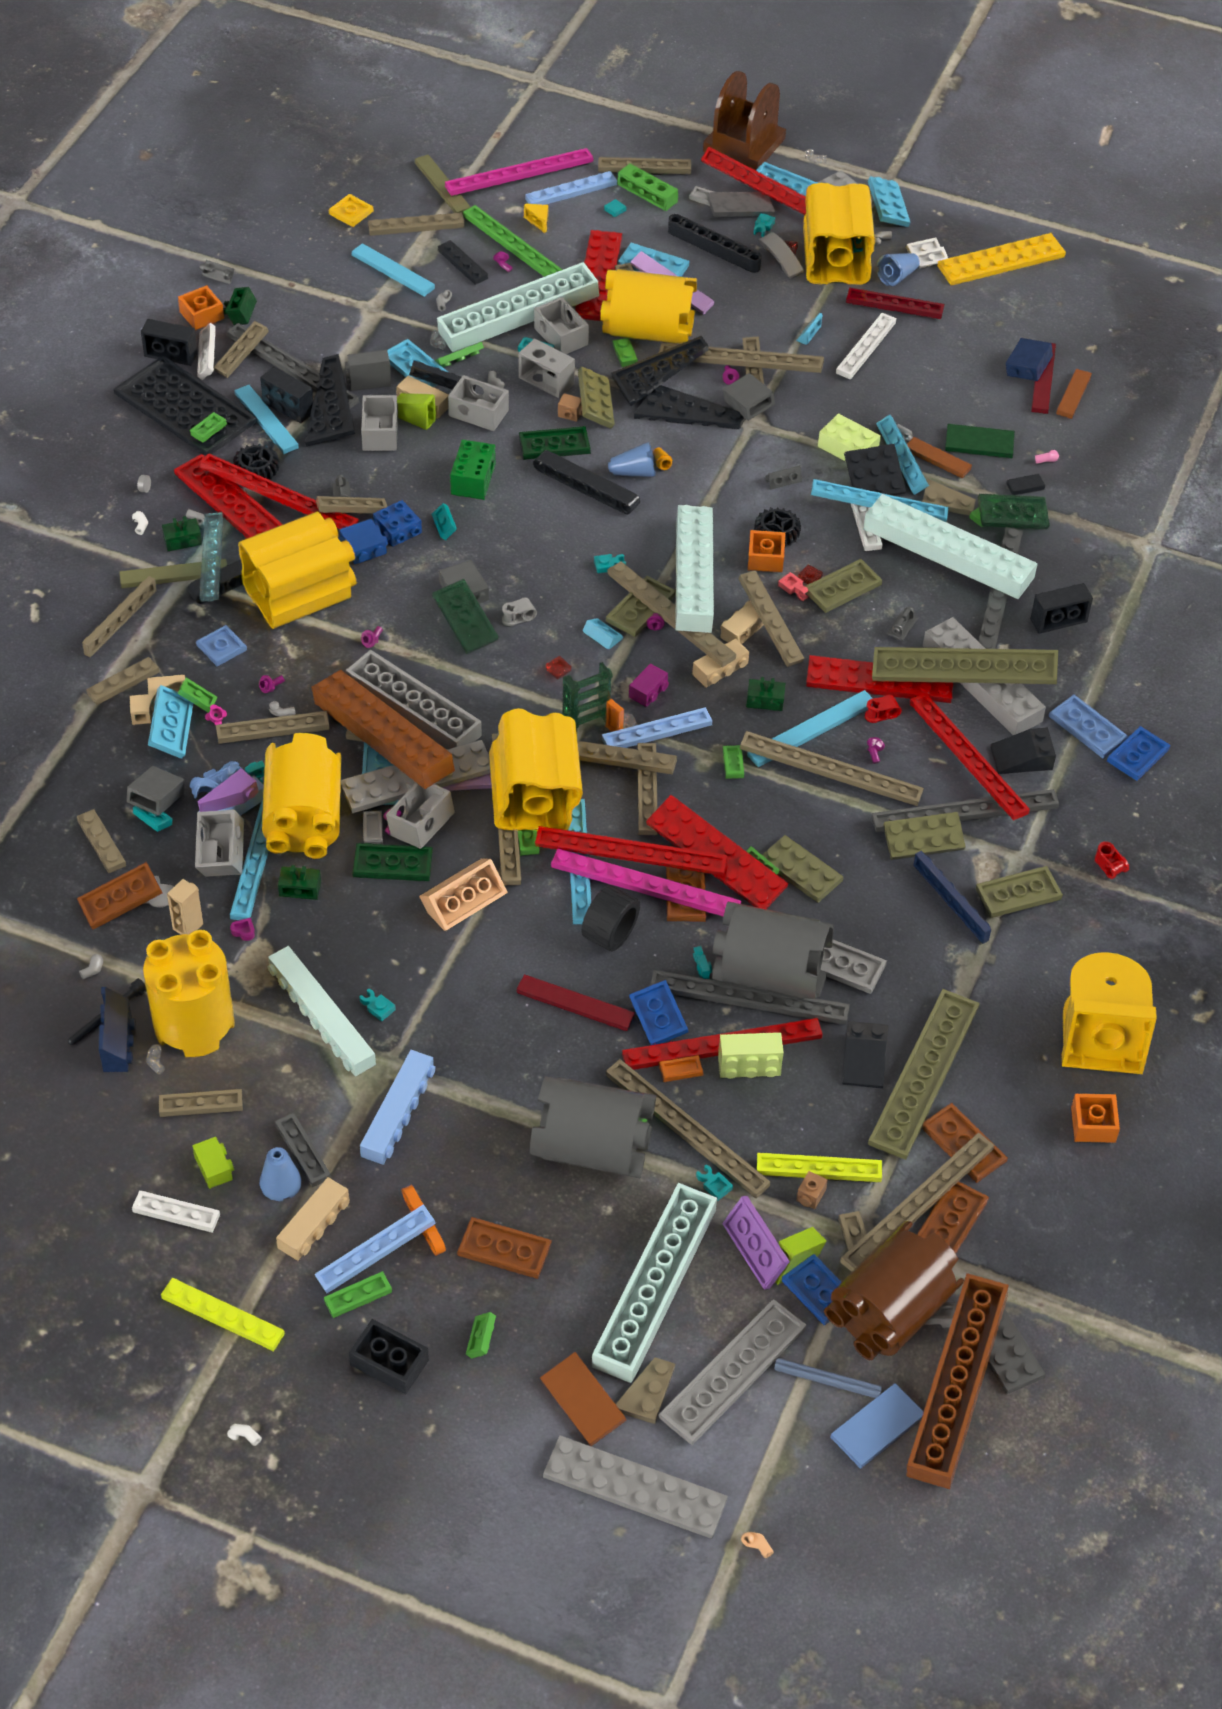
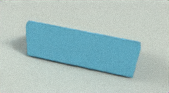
M819 313L807 325L797 338V342L805 345L810 342L822 325V313Z
M598 618L587 620L583 629L585 634L606 649L612 648L623 639V635Z

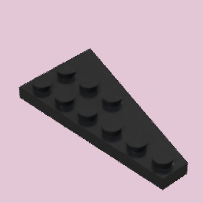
M701 335L611 372V375L629 405L632 406L707 352L709 347Z

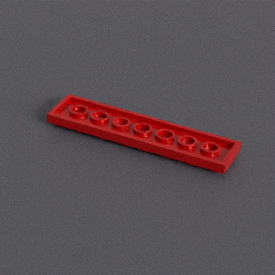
M591 230L584 263L598 280L599 296L576 305L575 311L585 320L602 321L603 300L607 301L608 290L605 289L606 275L608 270H615V265L618 263L622 233Z
M203 454L174 469L175 475L246 538L283 525L236 483L200 468V461L205 457Z
M812 655L809 657L806 687L856 693L865 690L868 694L893 695L894 697L908 699L926 693L935 702L951 703L953 682L872 681L873 662Z
M672 795L646 821L649 827L677 848L727 855L724 876L712 875L754 907L768 909L788 887V883Z

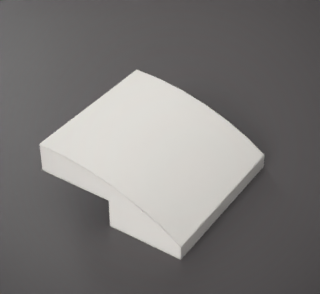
M937 238L910 243L906 246L908 253H914L918 256L920 261L919 268L936 265L938 261L948 259L944 247H940Z

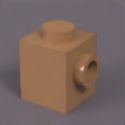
M563 394L558 403V417L577 422L579 416L583 415L581 398Z
M808 1171L798 1189L796 1201L805 1207L816 1209L826 1191L828 1179Z

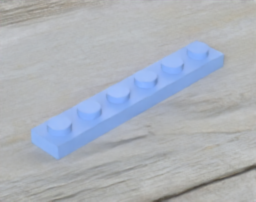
M611 171L525 194V200L528 204L546 205L617 185V179Z
M705 707L602 734V741L604 745L628 748L637 745V743H647L711 726L712 719Z
M422 1205L323 1268L315 1276L325 1292L329 1293L436 1224L435 1220L426 1207Z

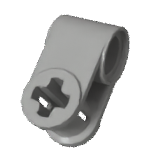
M521 598L517 601L505 603L502 606L504 613L502 623L505 626L511 627L531 621L537 616V611L528 598Z

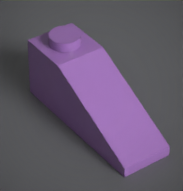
M241 768L197 802L200 812L219 811L244 804L249 799L254 798L259 791L256 780Z

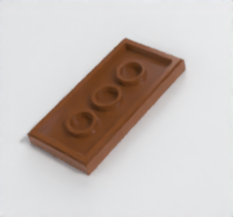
M145 862L78 897L77 900L91 928L94 930L159 896L163 892L148 863Z
M666 867L667 880L705 890V873ZM666 900L667 921L706 922V911Z
M950 1103L924 1121L922 1129L950 1157L957 1153L978 1132L989 1140L953 1103ZM994 1145L993 1150L967 1174L978 1183L1006 1163L1008 1157Z
M958 1181L937 1201L917 1235L925 1239L935 1232L956 1254L988 1203L989 1197Z
M471 1217L457 1251V1256L538 1279L552 1240Z
M576 1352L540 1377L543 1384L591 1447L627 1421L626 1417Z

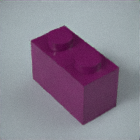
M650 663L629 685V698L647 707L657 699L662 691L667 689L669 684L668 673Z

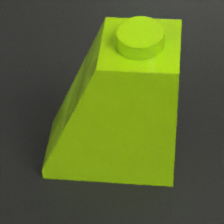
M401 393L397 397L398 418L425 430L436 421L435 395Z
M814 1227L779 1241V1246L790 1262L775 1281L777 1285L782 1283L781 1280L785 1274L811 1255L819 1256L827 1240Z

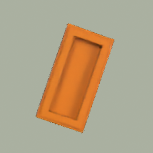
M610 699L606 704V727L613 732L623 729L624 709L614 700Z
M699 1055L659 1062L663 1082L703 1076Z

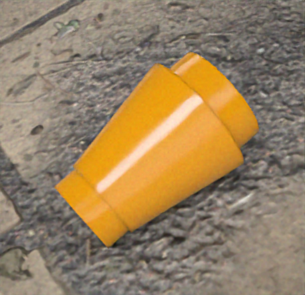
M660 447L653 450L657 467L662 470H668L672 466V457Z

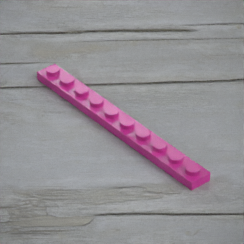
M585 148L445 181V188L451 196L591 163L593 162V156Z
M557 849L551 862V867L723 917L728 901L741 904V900L562 849Z

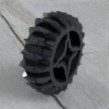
M260 443L259 445H246V448H240V451L236 452L233 459L234 465L266 479H272L277 474V471H279L280 462L278 455L272 447L268 448L267 444L261 446Z
M770 507L769 511L764 509L763 513H759L758 517H756L754 530L785 532L786 547V545L791 546L799 538L801 523L796 513L792 514L791 510L786 511L785 507L783 509L778 507L773 509Z

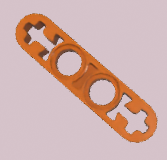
M412 1185L401 1189L403 1198L411 1212L423 1205ZM435 1225L422 1232L435 1256L446 1252L445 1244Z

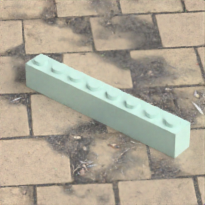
M287 946L268 957V970L270 974L278 978L281 988L289 992L290 999L294 1003L297 1002L301 1013L309 1017L312 1027L320 1031L323 1041L326 1044L329 1043L335 1056L343 1060L346 1070L351 1071L356 1077L375 1066L376 1060L373 1050L292 949Z

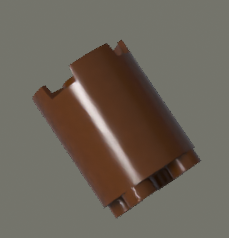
M911 1221L901 1222L833 1290L831 1302L824 1309L827 1319L833 1325L839 1328L845 1327L856 1338L853 1342L856 1351L863 1358L870 1361L878 1354L886 1356L895 1355L964 1283L963 1278L956 1281L952 1268L959 1259L951 1247L935 1232L924 1239L908 1231L913 1225Z

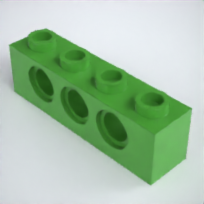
M628 164L618 172L619 186L657 207L667 211L678 202V189L640 168Z

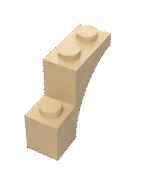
M185 675L148 678V694L130 696L132 725L151 723L158 687L162 685L178 692L182 682L185 680Z

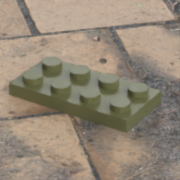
M581 366L578 370L583 417L611 429L615 424L609 379L604 375L597 374Z
M859 559L805 586L808 588L806 594L827 613L882 585V579L862 559Z
M649 576L644 578L646 582L670 601L676 596V590ZM630 592L606 616V622L636 637L647 625L648 618L653 616L655 612Z
M958 812L887 821L883 824L891 860L915 857V854L921 850L925 855L964 850L966 848Z
M786 835L762 854L779 869L778 875L817 903L843 881L841 874Z
M1047 866L976 884L975 888L990 918L1058 901L1063 896Z

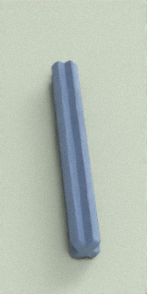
M777 1358L775 1363V1370L873 1398H877L881 1393V1386L781 1358Z

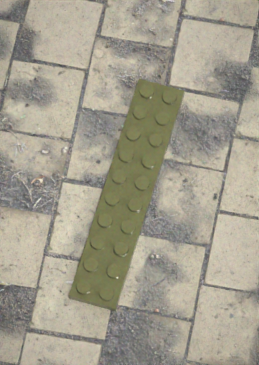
M875 647L872 681L1057 684L1058 650Z
M942 989L869 1138L868 1145L907 1160L922 1125L979 1009L980 1003Z

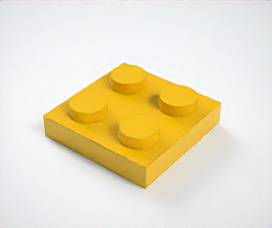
M348 194L329 209V215L352 227L374 212L372 205L351 194Z

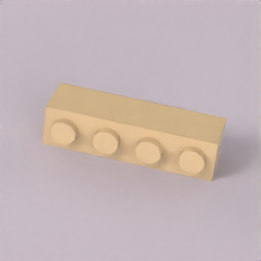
M327 1177L276 1237L278 1249L297 1261L303 1255L305 1256L310 1251L314 1241L322 1237L325 1228L334 1223L341 1209L344 1210L348 1206L350 1201L348 1189Z

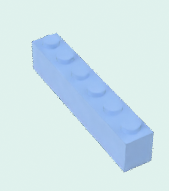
M410 1050L360 1144L361 1157L384 1165L386 1159L392 1156L393 1146L395 1142H399L403 1126L408 1125L412 1109L415 1110L417 1108L419 1096L427 1088V1080L434 1075L436 1067L433 1065V1057Z

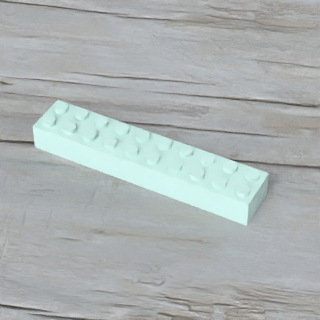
M582 262L437 318L438 332L451 351L455 352L533 322L534 308L563 297L572 307L598 297V280L585 263Z
M884 494L878 498L865 514L864 530L1016 599L1020 598L1035 578L1036 562Z
M678 505L676 519L675 630L712 633L714 617L713 508Z
M677 1184L592 1354V1368L632 1384L716 1212V1197L683 1184Z

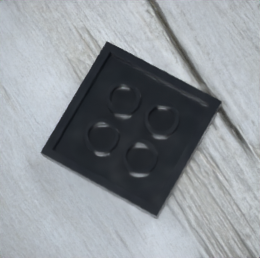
M895 444L845 451L844 456L852 487L892 496L905 494L906 489Z

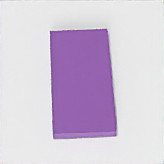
M742 1196L722 1224L763 1289H770L790 1261L748 1196Z

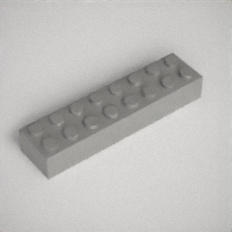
M953 617L925 631L924 648L985 649ZM960 683L1012 735L1028 730L1043 722L1046 707L1023 684Z
M369 650L346 670V674L446 750L475 742L482 736L481 721L372 650Z

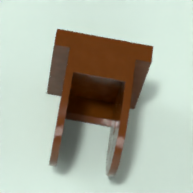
M735 71L726 80L719 94L714 113L713 131L703 141V152H706L708 147H711L756 171L763 162L768 160L786 137V128L777 126L780 90L778 85L768 83L762 88L755 102L746 100V74L741 71Z

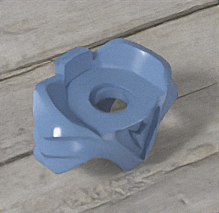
M230 761L217 772L215 769L205 772L203 774L204 778H193L189 787L194 798L196 799L200 792H211L241 769L239 763Z

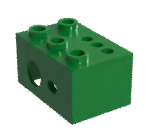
M462 439L450 474L451 495L485 500L496 465L495 444Z

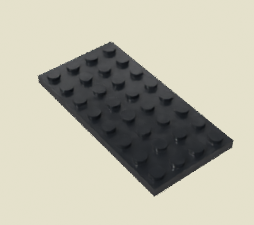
M161 356L114 388L115 395L205 456L208 453L213 454L257 423L255 416L165 356ZM213 412L226 419L227 425L205 442H201L191 436L190 430Z

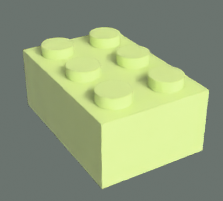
M838 413L819 432L818 447L846 461L845 451L879 446L881 435Z
M781 1033L720 1035L718 1053L720 1078L781 1076L783 1060Z

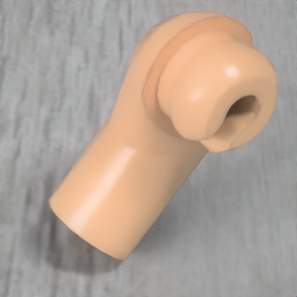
M746 1532L742 1535V1543L747 1547L759 1549L764 1558H768L774 1553L762 1534Z

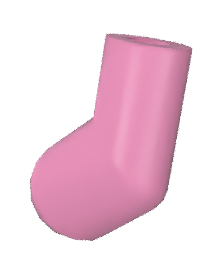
M1056 450L1035 455L1037 464L1056 462L1059 458Z

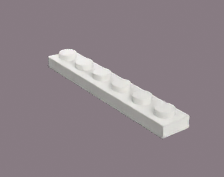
M881 313L838 366L836 374L851 380L896 324V318Z

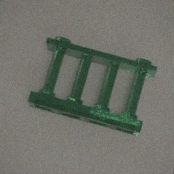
M603 662L599 663L598 674L578 682L574 681L570 675L563 677L562 715L575 720L576 733L579 725L599 717L606 723V704L611 699V678H613V674L610 668H607ZM599 681V686L578 694L580 688ZM598 694L597 699L578 706L579 701ZM598 706L597 711L578 718L579 713Z

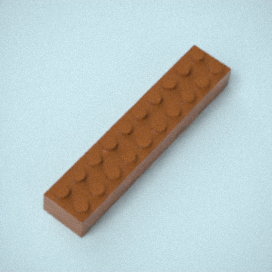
M339 670L311 687L317 706L327 711L330 716L424 789H427L455 771L453 757L449 751L344 671Z
M966 1274L907 1464V1477L943 1488H951L1008 1298V1284Z

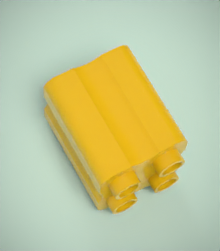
M829 183L811 184L806 190V215L803 221L807 280L813 284L844 282L846 284L861 285L867 283L871 277V254L874 252L875 244L870 188L865 184L855 183L845 186H834ZM852 237L854 242L856 238L862 239L859 244L855 242L856 248H862L863 251L853 253Z
M314 512L238 543L244 588L252 601L259 607L272 629L351 598V587L356 585V577L349 566V562L355 560L354 551L347 540L340 542L334 521L331 518L324 520L319 512Z
M519 708L504 713L498 725L499 736L492 742L489 750L495 826L499 829L518 831L536 830L538 832L539 826L568 830L572 822V810L579 805L583 795L575 720L560 713L537 716Z

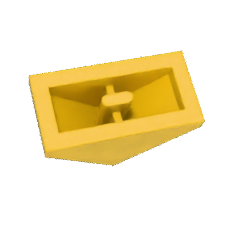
M525 204L524 218L543 233L547 232L548 205Z

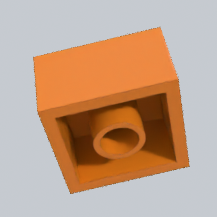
M207 285L178 296L180 313L195 330L203 328L209 323L213 324L224 319L223 304Z
M750 530L747 570L783 572L785 532Z
M1075 1094L1071 1106L1075 1142L1116 1143L1120 1131L1116 1095Z

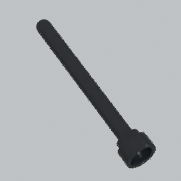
M137 978L131 983L130 990L123 996L129 1000L134 996H142L147 991L145 983ZM101 1013L68 1039V1043L74 1045L101 1023Z

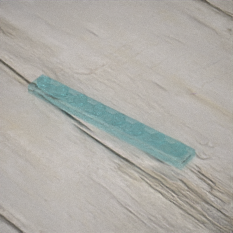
M222 512L205 514L200 581L201 602L219 599L224 519Z

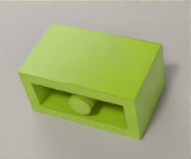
M216 1137L192 1145L194 1157L209 1189L233 1180V1164L230 1159H226L225 1155H227L224 1144H219Z

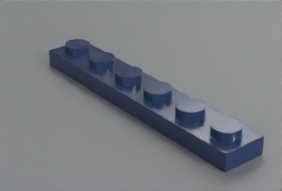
M922 850L916 853L913 866L981 943L988 942L991 934V927L988 922L984 921L979 916L978 911L970 906L966 898L956 890L954 884L949 882L943 872L932 863L929 856H926Z

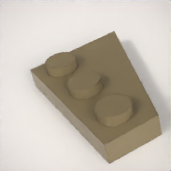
M927 479L929 486L925 488L922 502L948 507V512L969 516L974 511L976 499Z
M654 1357L616 1403L622 1414L655 1424L675 1369V1363Z

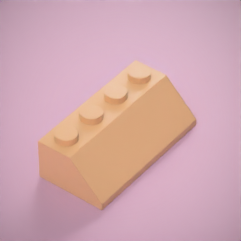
M480 859L419 897L427 913L446 931L508 892L492 860Z

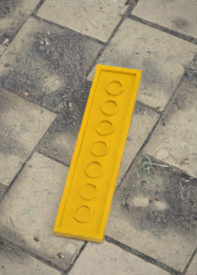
M1049 233L940 260L937 266L952 286L1063 258L1066 252L1053 234Z

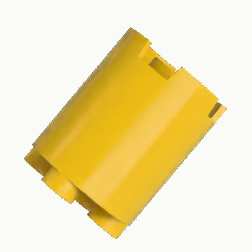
M621 269L607 271L605 289L608 290L607 301L603 300L601 307L602 333L610 334V336L682 344L688 341V336L692 335L695 311L691 310L693 292H697L696 278Z
M295 733L292 743L284 744L277 748L275 743H271L265 752L262 832L266 838V848L272 853H284L286 851L304 852L309 858L320 859L327 855V847L338 838L340 832L341 753L335 754L328 749L326 738L309 733Z
M196 930L190 934L176 935L165 940L152 941L146 949L147 957L144 962L143 973L154 1033L161 1046L166 1043L171 1047L183 1050L186 1057L204 1056L218 1050L219 1040L227 1034L230 1028H234L235 1023L227 964L223 951L212 941L210 933L205 930Z

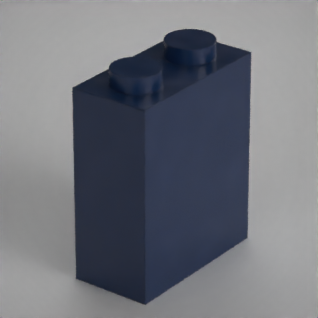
M1020 338L1006 361L1007 376L1038 381L1053 356L1052 343Z

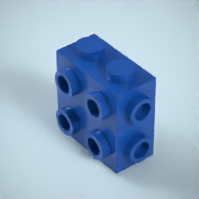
M403 500L373 513V522L379 526L382 536L387 538L392 547L422 533L421 519Z
M372 519L339 529L340 537L338 539L340 542L347 540L352 546L355 560L352 561L354 565L387 554V538L382 536L379 526L375 525Z

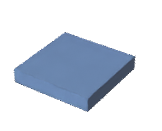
M227 625L196 641L197 646L216 666L247 651V646Z

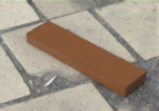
M1079 369L1075 370L1057 409V415L1070 419L1073 418L1092 373Z
M915 437L907 444L913 455L962 479L972 468L971 464Z

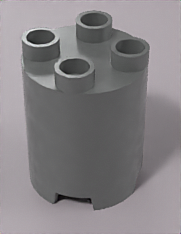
M728 901L724 911L723 925H727L729 928L726 929V932L717 931L713 945V954L723 956L716 958L712 976L713 980L803 999L816 1000V997L819 998L827 974L826 971L821 970L824 948H832L834 925L822 922L821 920Z
M545 1076L538 1098L539 1102L544 1103L540 1127L532 1128L530 1154L542 1157L543 1160L641 1178L645 1154L636 1151L637 1149L648 1151L652 1126L648 1122H642L643 1118L652 1120L656 1095L561 1077Z

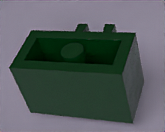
M249 287L235 288L230 301H224L226 307L223 308L224 315H228L233 325L249 323L257 303Z
M183 516V521L178 522L176 518H173V523L162 525L167 552L202 545L201 532L196 518L187 520L186 516Z
M761 677V680L749 679L746 707L783 711L786 683L774 682L775 678H771V681H764V677Z
M295 865L281 867L278 881L279 897L318 900L321 885L320 870L306 869V866L296 868Z

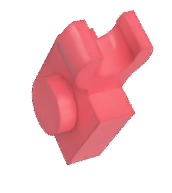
M791 572L778 581V586L790 595L795 592L801 601L808 598L805 594L808 592V588L803 586V581Z

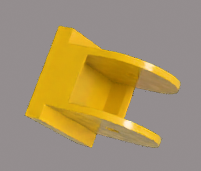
M1102 952L1087 955L1073 966L1070 976V996L1067 998L1063 1008L1064 1046L1062 1051V1067L1143 1074L1157 1016L1156 1007H1153L1151 979L1139 963L1120 954ZM1106 981H1112L1116 985H1109Z

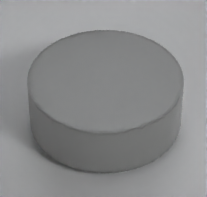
M141 475L139 477L137 485L140 492L147 493L150 490L151 478L149 475Z

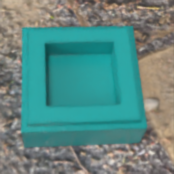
M615 199L604 205V210L613 217H617L626 211V206Z

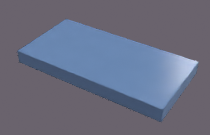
M1072 695L1049 712L1048 717L1103 759L1116 750L1129 737L1076 695Z
M894 1383L831 1433L830 1438L861 1469L920 1422L923 1411Z

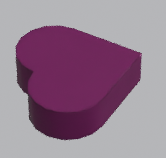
M251 917L235 921L230 926L231 934L235 937H241L242 940L250 941L255 936Z

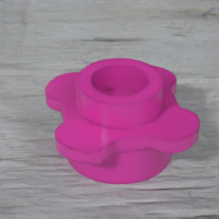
M211 705L209 713L205 715V719L212 721L215 725L222 724V719L227 716V712L217 705Z

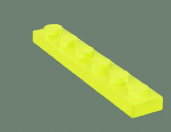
M757 1153V1171L767 1176L805 1178L808 1171L825 1179L881 1182L882 1160Z
M175 1278L170 1280L161 1293L162 1299L271 1351L275 1350L285 1334L283 1329Z

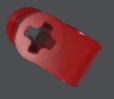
M886 695L868 700L866 705L868 710L865 712L864 717L870 723H877L898 717L902 709L893 695Z
M1104 841L1098 845L1094 859L1108 878L1114 879L1117 874L1129 871L1127 860L1117 851L1112 843Z

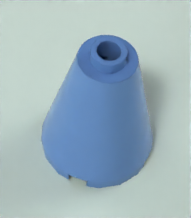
M914 253L882 255L877 262L879 269L877 272L878 277L885 285L895 286L919 267V258Z
M649 442L610 458L611 462H608L609 472H613V475L656 476Z
M279 1147L271 1149L267 1153L260 1176V1188L269 1199L283 1201L284 1198H292L299 1192L302 1184L301 1175L285 1149Z

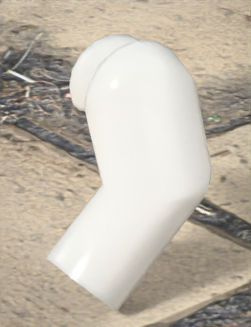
M136 511L132 515V519H136L134 522H138L135 532L142 535L148 525V520L143 512Z
M233 1424L227 1432L230 1439L237 1440L239 1436H244L253 1446H256L262 1439L249 1425Z

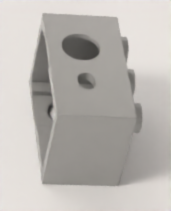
M563 297L534 308V329L548 344L555 345V349L568 354L588 345L589 325ZM567 310H569L573 316L572 321L568 317Z
M533 339L519 352V378L560 398L575 384V359L537 339ZM536 374H542L543 381L537 382L532 377Z
M463 375L448 395L449 416L495 431L509 411V390ZM473 385H479L483 389L484 394H477L473 390Z
M363 395L361 428L363 451H397V395Z
M415 783L386 814L391 836L421 849L455 813L451 792L434 784L424 789ZM403 805V815L401 817L396 816L399 807Z
M235 810L197 812L195 868L205 877L242 874L244 819ZM201 827L204 834L203 842L200 836Z

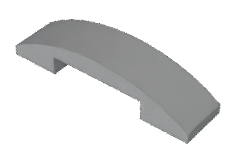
M771 232L758 239L765 250H769L781 264L782 270L789 279L804 272L793 252L777 234Z

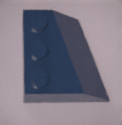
M101 987L104 1005H101L100 1008L101 1022L103 1024H100L99 1053L103 1072H128L129 1064H132L133 1061L130 1047H134L132 1030L136 1029V1019L132 1018L127 997L107 987Z

